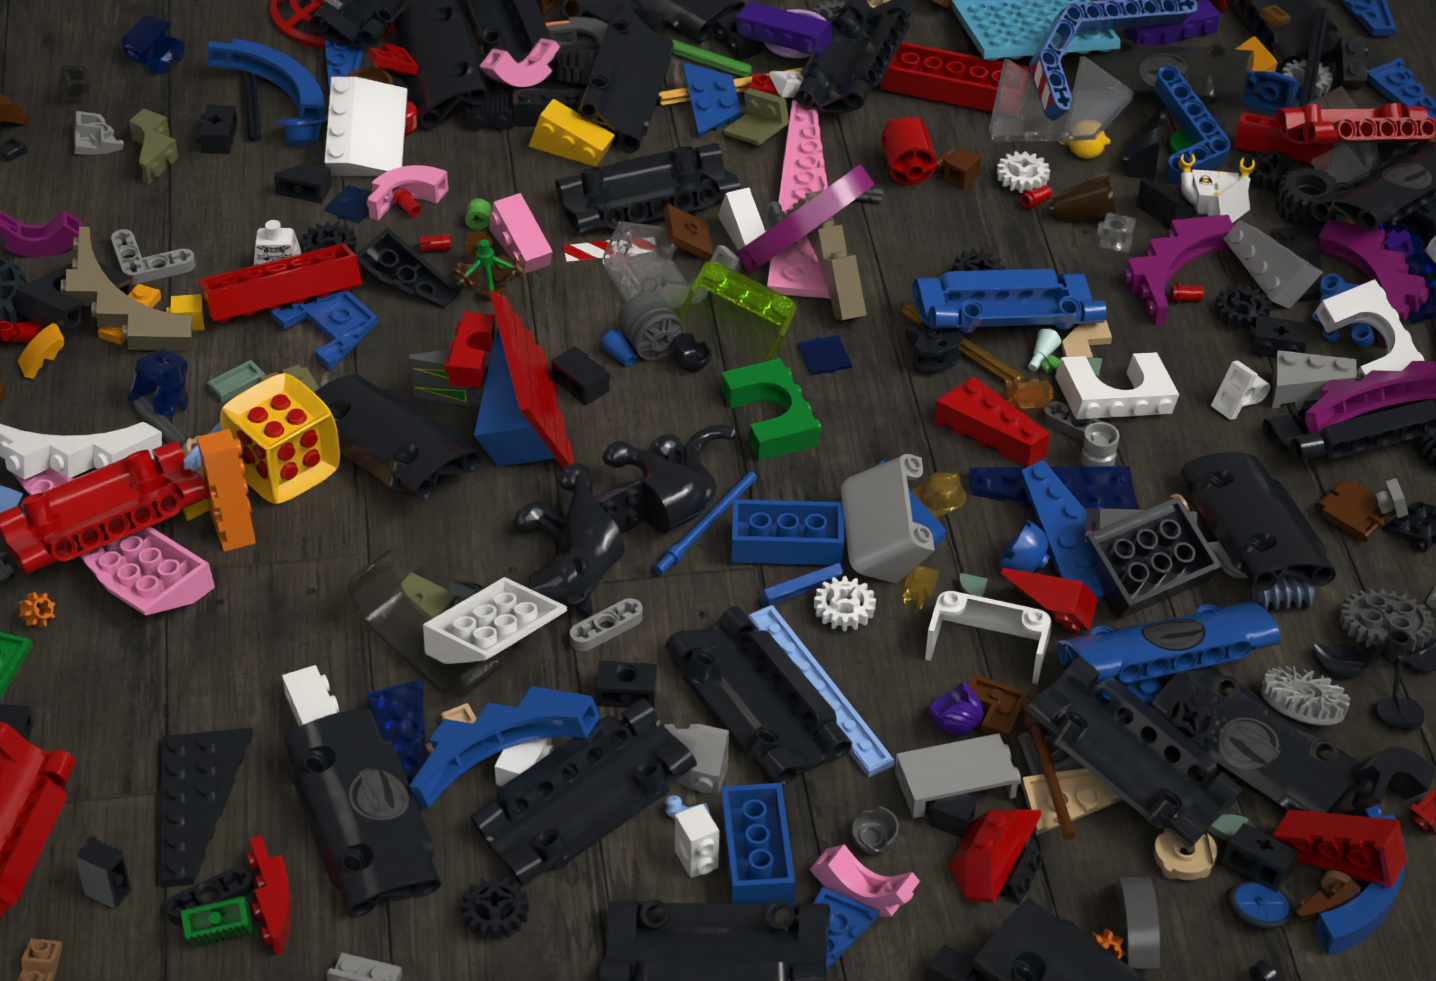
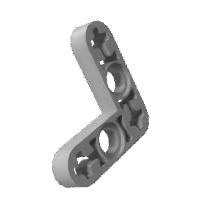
M121 229L115 231L111 236L113 250L122 273L133 277V284L187 273L196 266L194 253L189 249H178L142 258L132 231ZM122 241H125L127 245L123 246ZM126 255H134L132 258H123ZM156 265H165L162 268H153ZM135 267L136 272H132L130 268Z

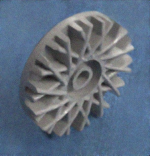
M1277 666L1272 668L1271 671H1267L1261 685V694L1264 700L1276 711L1296 721L1318 726H1331L1344 720L1350 705V697H1348V694H1343L1344 688L1339 687V685H1330L1331 678H1324L1322 675L1320 679L1313 680V670L1307 672L1303 669L1299 675L1296 672L1295 666L1292 668L1285 666L1284 670Z

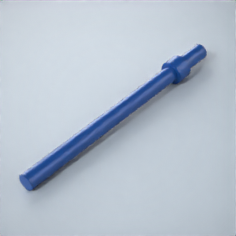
M751 471L748 472L676 545H671L665 551L664 557L654 566L655 573L662 575L672 564H677L684 557V552L733 504V499H738L757 480L756 474Z

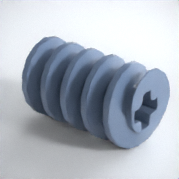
M1288 574L1285 577L1282 575L1275 586L1268 591H1257L1252 585L1254 603H1260L1266 611L1269 602L1272 603L1274 610L1279 609L1280 602H1283L1285 609H1289L1291 601L1294 602L1295 607L1298 609L1301 607L1302 600L1305 601L1307 608L1312 607L1315 595L1314 584Z

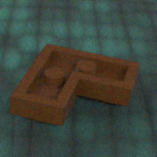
M974 674L968 686L981 701L982 708L988 710L981 724V732L988 735L999 733L1001 739L1009 741L1023 711L1021 703L1023 700L1028 699L1029 692Z

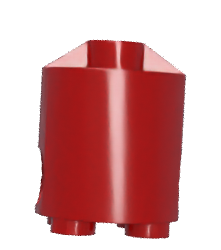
M908 117L889 120L886 123V128L883 130L881 142L893 179L904 185L920 184L929 179L935 172L937 160L923 120Z

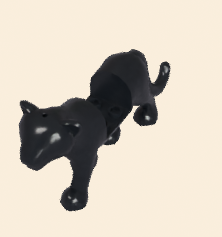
M729 425L706 427L690 437L685 447L674 434H666L656 438L651 443L649 450L638 449L624 441L611 443L602 456L604 463L613 468H622L627 464L634 465L641 470L643 478L617 485L595 497L593 496L592 474L585 464L574 463L564 467L557 479V483L562 489L573 492L566 519L555 514L542 503L534 502L520 508L513 521L514 527L521 531L532 532L540 529L558 541L566 551L530 574V589L567 606V610H578L581 608L585 615L590 617L593 613L591 593L609 568L616 564L624 555L625 546L621 533L647 521L660 533L667 534L698 517L706 508L707 503L713 500L717 489L714 477L707 471L700 460V450L712 440L734 439L737 436L736 429Z

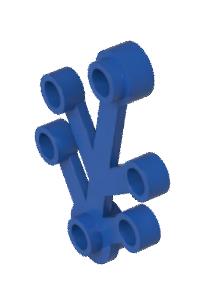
M1336 274L1326 275L1321 280L1320 291L1323 297L1320 304L1325 299L1360 285L1345 283L1344 279ZM1314 311L1312 314V318L1315 324L1318 326H1323L1321 321L1318 319L1317 314ZM1359 322L1350 324L1353 329L1351 335L1356 345L1368 347L1373 343L1375 336L1368 324ZM1325 328L1322 331L1325 340L1329 343L1337 341L1340 337L1338 329L1329 333L1326 332Z

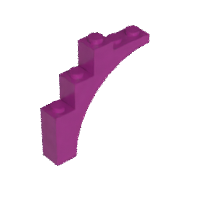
M1228 214L1171 220L1170 231H1167L1165 238L1150 239L1148 250H1145V257L1128 258L1126 269H1123V281L1125 284H1128L1131 293H1139L1140 298L1145 300L1147 315L1152 317L1155 326L1165 325L1168 303L1165 296V286L1171 277L1184 265L1198 257L1231 249L1223 239L1234 227Z
M1328 219L1319 235L1321 253L1350 263L1366 274L1371 281L1376 280L1379 287L1384 289L1391 307L1397 311L1401 323L1407 319L1409 311L1418 312L1421 304L1425 303L1428 298V288L1425 287L1424 277L1408 274V264L1405 263L1404 253L1386 250L1383 242L1386 240L1385 230L1376 228L1372 231H1366L1357 224ZM1377 330L1379 346L1387 347L1384 337Z
M1411 361L1402 371L1371 370L1361 381L1330 380L1320 390L1319 401L1305 412V424L1308 427L1309 434L1319 433L1328 425L1343 422L1381 407L1416 400L1435 399L1436 361Z

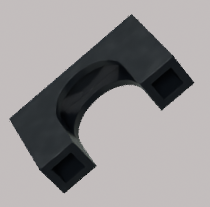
M73 262L17 288L16 312L45 326H49L52 323L57 324L62 334L80 326L82 302L61 293V279H66V269H73ZM98 262L107 278L128 296L132 291L133 277Z

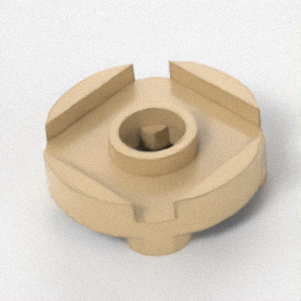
M1165 829L1164 833L1160 836L1158 835L1154 847L1156 863L1162 869L1163 875L1169 879L1195 880L1206 878L1211 872L1217 854L1216 844L1208 833L1207 836L1203 835L1190 849ZM1181 848H1186L1187 852H1192L1193 854L1183 855L1180 853Z

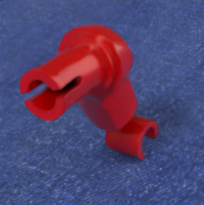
M32 319L28 322L13 324L8 321H0V337L3 341L11 339L13 342L30 343L47 326Z

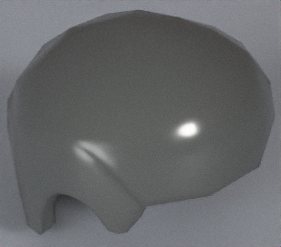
M879 806L877 809L870 811L863 810L852 823L851 838L859 850L871 855L887 852L896 842L899 822L895 814L885 807Z

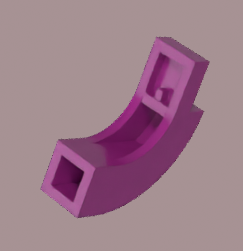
M0 210V237L4 238V248L22 256L42 257L65 252L74 246V237H79V227H83L82 221L65 210L58 213L52 220L40 225L21 223Z

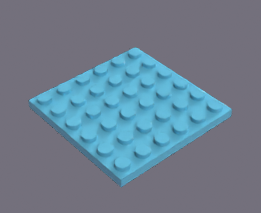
M952 0L951 8L983 58L996 61L1004 57L1020 59L1022 56H1034L1054 18L1068 4L1089 2L1090 0ZM1113 29L1076 32L1064 55L1068 52L1086 54L1093 50L1110 52L1112 49L1120 48V39ZM1055 32L1052 44L1058 49L1062 42V37L1059 33Z

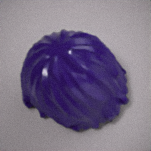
M966 682L959 683L958 688L953 687L951 691L935 700L929 706L930 710L928 712L932 715L931 720L940 729L954 736L969 733L983 718L981 701Z

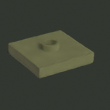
M411 572L380 604L378 614L424 637L423 624L452 608L456 595Z

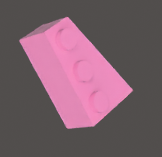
M521 193L493 202L489 230L510 258L515 261V265L520 254H522L520 262L524 263V272L522 274L549 266L553 251Z

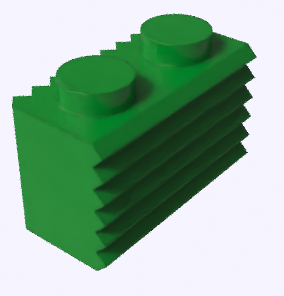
M244 896L181 910L185 938L194 948L197 944L199 946H202L203 943L208 945L209 942L214 944L216 940L218 942L222 939L226 941L228 938L233 939L234 936L239 938L240 935H243L245 937L247 933L252 935L254 932L249 905Z

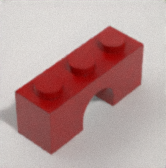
M464 311L461 322L456 323V339L451 340V356L445 359L444 373L449 376V385L481 388L486 372L485 351H492L496 336L495 315Z

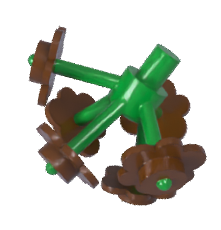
M480 231L478 234L470 232L467 235L468 242L464 244V248L469 251V255L472 258H475V261L467 265L459 262L452 271L458 286L464 289L468 287L473 290L474 286L481 279V274L476 269L478 266L484 267L488 287L481 288L478 291V295L483 294L486 298H491L490 293L498 292L500 294L503 290L507 289L506 286H494L492 277L497 282H502L506 276H511L509 281H512L514 276L519 278L520 273L524 272V263L520 262L522 254H520L516 265L512 258H507L504 254L500 255L499 258L495 257L494 250L491 248L493 240L486 236L484 231Z

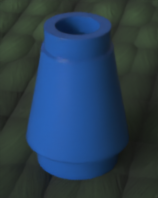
M611 330L601 339L600 344L603 346V351L626 367L631 366L636 361V354L621 332Z

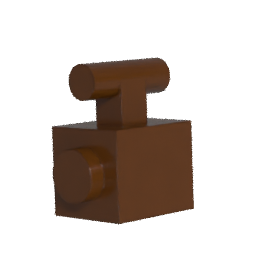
M948 148L936 158L937 167L935 171L944 167V181L964 190L980 176L982 157L964 148L959 149L956 153L953 149Z

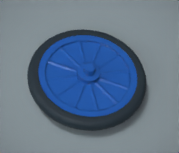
M1245 881L1234 886L1229 893V904L1232 911L1241 920L1252 926L1263 929H1277L1287 925L1293 917V904L1289 897L1280 889L1274 892L1255 881Z

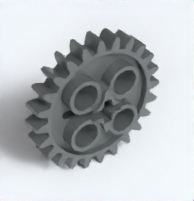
M1373 589L1369 590V594L1362 590H1359V595L1352 593L1350 598H1345L1339 615V622L1343 623L1342 629L1348 630L1347 635L1356 636V642L1366 641V647L1376 645V648H1378L1380 642L1385 643L1390 630L1400 629L1411 636L1408 649L1414 651L1415 646L1422 648L1424 643L1429 642L1434 628V618L1430 617L1431 611H1425V605H1416L1417 599L1407 600V594L1396 596V591L1387 594L1384 589H1381L1380 593H1376Z

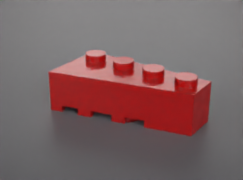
M971 378L936 400L935 424L942 427L946 424L954 428L953 432L962 437L965 434L977 439V444L983 447H993L998 450V454L1026 468L1046 457L1050 433L977 378Z

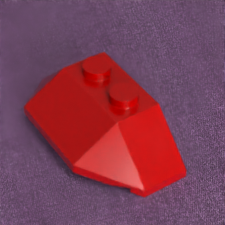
M990 809L972 821L948 864L968 902H995L1042 815L1040 810Z

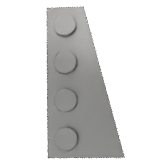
M1240 220L1223 238L1269 299L1288 309L1296 303L1323 273L1258 228Z

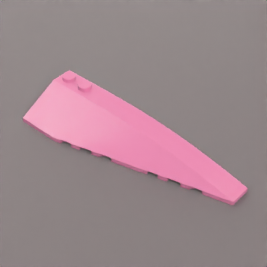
M51 468L25 480L12 473L29 495L41 493L73 480L72 477L68 479ZM150 526L80 556L108 592L144 615L193 604L215 588L208 562Z

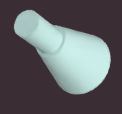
M1041 329L1038 331L1034 356L1028 365L1031 371H1037L1041 361L1045 360L1046 356H1049L1061 344V338L1056 331L1052 329Z

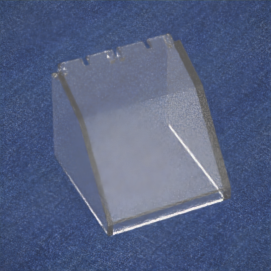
M1082 56L1079 61L1074 89L1070 91L1072 96L1070 108L1060 119L1051 120L1043 112L1032 75L1011 60L1004 59L989 132L992 133L991 139L993 142L1095 140L1132 101L1133 91L1088 58Z

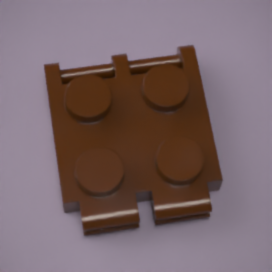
M1342 480L1331 490L1332 493H1328L1323 497L1316 507L1322 512V518L1362 542H1367L1376 529H1381L1385 525V520L1390 516L1396 515L1394 509L1385 514L1381 513L1375 493L1354 481L1350 484L1345 480Z

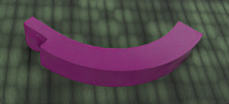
M859 164L786 218L735 253L736 256L740 258L746 270L751 273L836 214L875 184L861 164Z

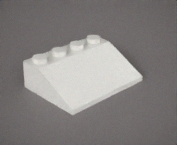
M359 77L331 78L325 165L331 168V176H380L385 172L402 167L407 88Z
M503 577L423 624L425 654L445 664L485 661L565 613L567 606Z

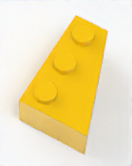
M553 99L541 113L528 147L596 167L608 152L615 135L596 123L582 118L579 113Z

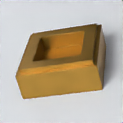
M1276 5L1263 8L1259 14L1260 17L1275 28L1287 25L1291 19L1290 15Z

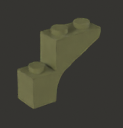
M143 108L129 121L132 140L143 145L139 159L140 167L143 168L142 180L144 183L150 184L178 159L176 140L169 137L167 117Z

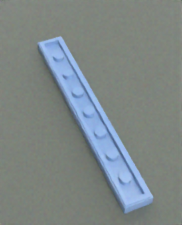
M770 605L749 614L748 618L755 625V630L768 631L834 709L837 724L853 743L849 753L868 778L893 767V757L774 606Z

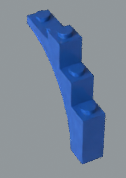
M531 686L518 707L488 702L477 716L474 724L443 719L430 739L434 748L433 752L410 784V788L419 806L430 808L439 795L457 777L478 762L499 751L543 738H587L600 718L593 698L588 695Z

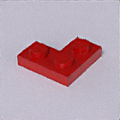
M383 43L381 50L369 47L367 57L375 68L380 70H386V68L393 69L401 75H407V73L417 74L419 66L404 48Z

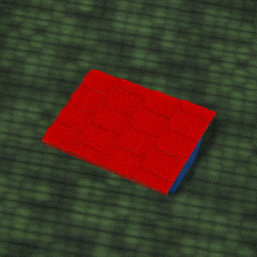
M498 292L490 293L498 327L474 436L498 467L556 458L564 469L567 465L574 464L571 442L566 438L564 418L558 407L555 383L550 379L547 357L540 345L535 343L531 332L524 328L519 315L513 312L504 295L500 296Z

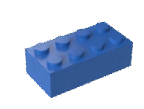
M733 499L732 563L834 565L840 563L842 565L844 549L842 502Z
M782 783L721 787V817L731 903L772 904L775 901L794 903L795 877Z

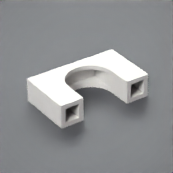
M1376 280L1323 300L1315 311L1327 333L1351 323L1359 322L1373 326L1384 337L1387 345L1386 356L1361 366L1356 372V381H1361L1371 370L1402 371L1411 361H1424L1422 354L1413 345L1409 332L1403 328L1399 321L1397 311L1389 304L1384 289L1379 287Z
M1157 352L1133 354L1126 372L1134 387L1132 390H1119L1102 383L1094 374L1086 356L1061 357L1055 375L1076 419L1172 414L1179 396Z

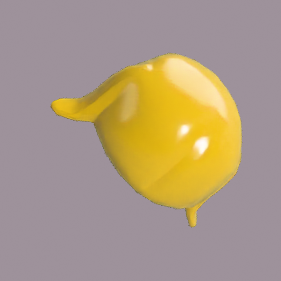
M1084 122L1075 125L1068 136L1059 139V143L1069 146L1071 152L1079 158L1093 159L1103 152L1105 145L1110 143V139L1106 137L1099 125Z

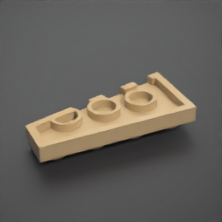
M1086 768L1056 772L1071 821L1124 800ZM1044 774L1022 777L1021 785L1028 810H1040L1042 813L1034 828L1035 834L1039 835L1059 827L1060 824Z

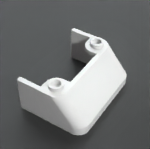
M946 591L939 595L928 629L925 660L931 661L942 621L947 620L1039 640L1032 683L1038 684L1052 628V619L1046 612L955 591Z

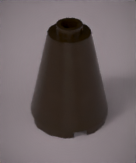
M1109 173L1099 175L1053 195V201L1048 202L1050 215H1056V220L1117 221L1113 190L1109 184Z

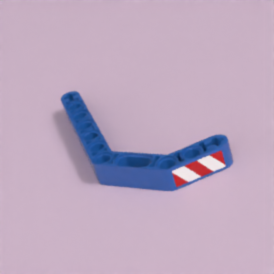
M1102 0L1068 4L1054 18L1029 64L1045 116L1051 120H1058L1073 106V99L1060 60L1076 32L1183 23L1197 10L1196 0ZM1055 32L1059 33L1062 37V42L1058 49L1052 44Z

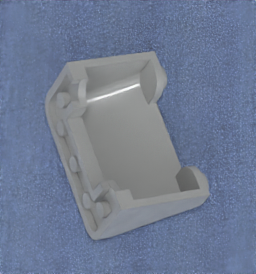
M904 454L850 476L842 483L841 497L850 565L857 573L897 584L935 551L930 530L921 524L913 522L907 479L917 480L923 474L922 457Z

